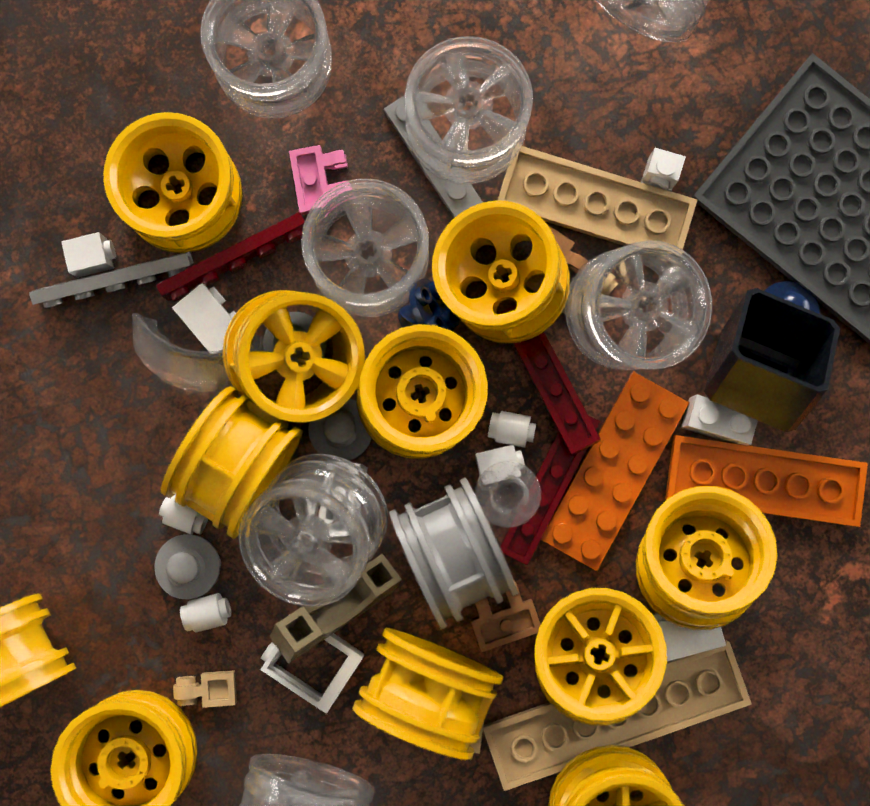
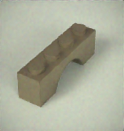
M381 554L358 569L347 581L323 599L310 606H302L275 624L269 637L289 664L392 594L402 579L386 557Z

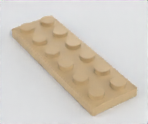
M518 144L514 146L497 200L521 204L537 213L545 222L675 262L680 260L697 204V199Z

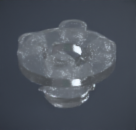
M503 461L493 464L480 474L475 488V496L489 522L500 527L511 528L523 525L536 514L541 502V487L537 477L529 468L517 462Z

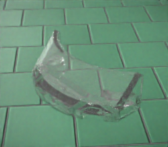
M132 313L133 348L144 365L157 377L178 388L196 390L197 392H217L232 386L224 368L222 350L193 351L170 344L169 338L161 335L157 330V320ZM254 335L249 351H264V338Z

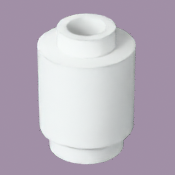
M501 411L500 413L492 412L488 438L495 439L497 443L525 448L527 442L533 443L536 424L530 423L531 416L506 411Z
M176 494L171 499L166 497L159 511V515L163 516L162 523L191 535L194 532L201 535L208 519L187 505L182 507L175 502Z
M220 593L188 601L187 605L180 608L183 627L186 631L193 630L197 633L226 625L227 618L231 617V606L228 599L222 598Z

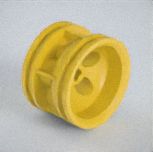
M166 112L138 119L117 136L106 156L103 172L104 187L112 208L138 235L158 249L172 253L197 252L217 243L230 231L239 215L243 195L242 183L237 168L218 136L207 125L193 117ZM197 152L204 154L205 163L203 168L196 173L189 172L185 166L188 156ZM155 155L167 156L169 168L166 173L156 175L149 172L148 163L150 159ZM177 184L182 185V192L179 194L174 192L176 191L174 186ZM204 188H217L216 194L209 205H201L199 203V194ZM144 191H156L159 194V202L156 206L148 209L139 207L138 199ZM185 210L189 213L187 223L176 226L169 225L170 216L175 211Z
M488 201L464 210L446 226L434 249L432 274L439 296L446 306L472 332L484 339L498 343H517L532 339L547 330L557 320L566 305L570 291V272L566 258L546 222L537 213L521 204L509 201ZM521 241L531 242L532 252L530 256L523 261L515 260L512 253L515 245ZM484 245H492L496 249V258L488 265L480 264L475 259L477 250ZM508 273L510 280L503 283L502 275ZM534 275L545 276L537 292L529 293L526 291V283L530 277ZM473 281H482L487 286L486 293L480 298L471 299L466 297V288ZM511 299L517 302V307L514 311L504 314L496 313L497 307L502 301Z
M385 628L382 636L387 641L385 644L379 643L376 650L385 656L386 659L380 673L371 678L369 685L361 686L359 694L363 697V700L355 701L352 708L353 711L370 724L409 743L445 756L463 760L472 759L475 751L470 744L479 742V733L492 700L497 696V692L492 688L494 684L500 685L504 677L493 669L448 648L396 629Z

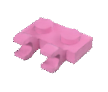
M317 145L289 151L301 215L332 210L331 200L353 198L352 187L349 181L329 185L327 181L326 169L337 170L348 167L344 150L323 154L321 146Z

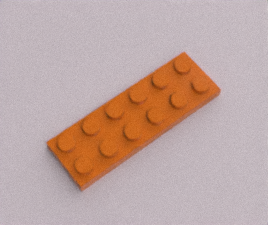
M631 372L598 432L601 441L589 448L559 502L541 540L597 571L690 402L638 373Z
M674 435L665 499L689 488L716 486L732 490L744 496L764 514L860 527L868 463Z

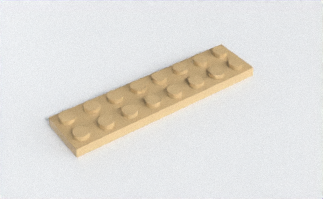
M726 640V646L667 662L663 681L656 694L636 714L622 722L607 726L582 724L559 713L548 702L485 724L483 731L503 790L507 791L561 772L565 765L573 758L594 747L607 745L632 747L752 705L730 642ZM637 672L631 673L626 676L630 678L636 676ZM602 685L598 688L597 693L601 698H608L611 691L607 686Z

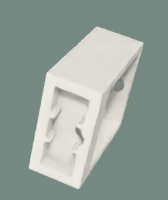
M334 633L324 639L348 655L325 692L321 694L276 664L281 656V652L271 642L260 658L265 661L260 670L326 714L364 657L363 652Z

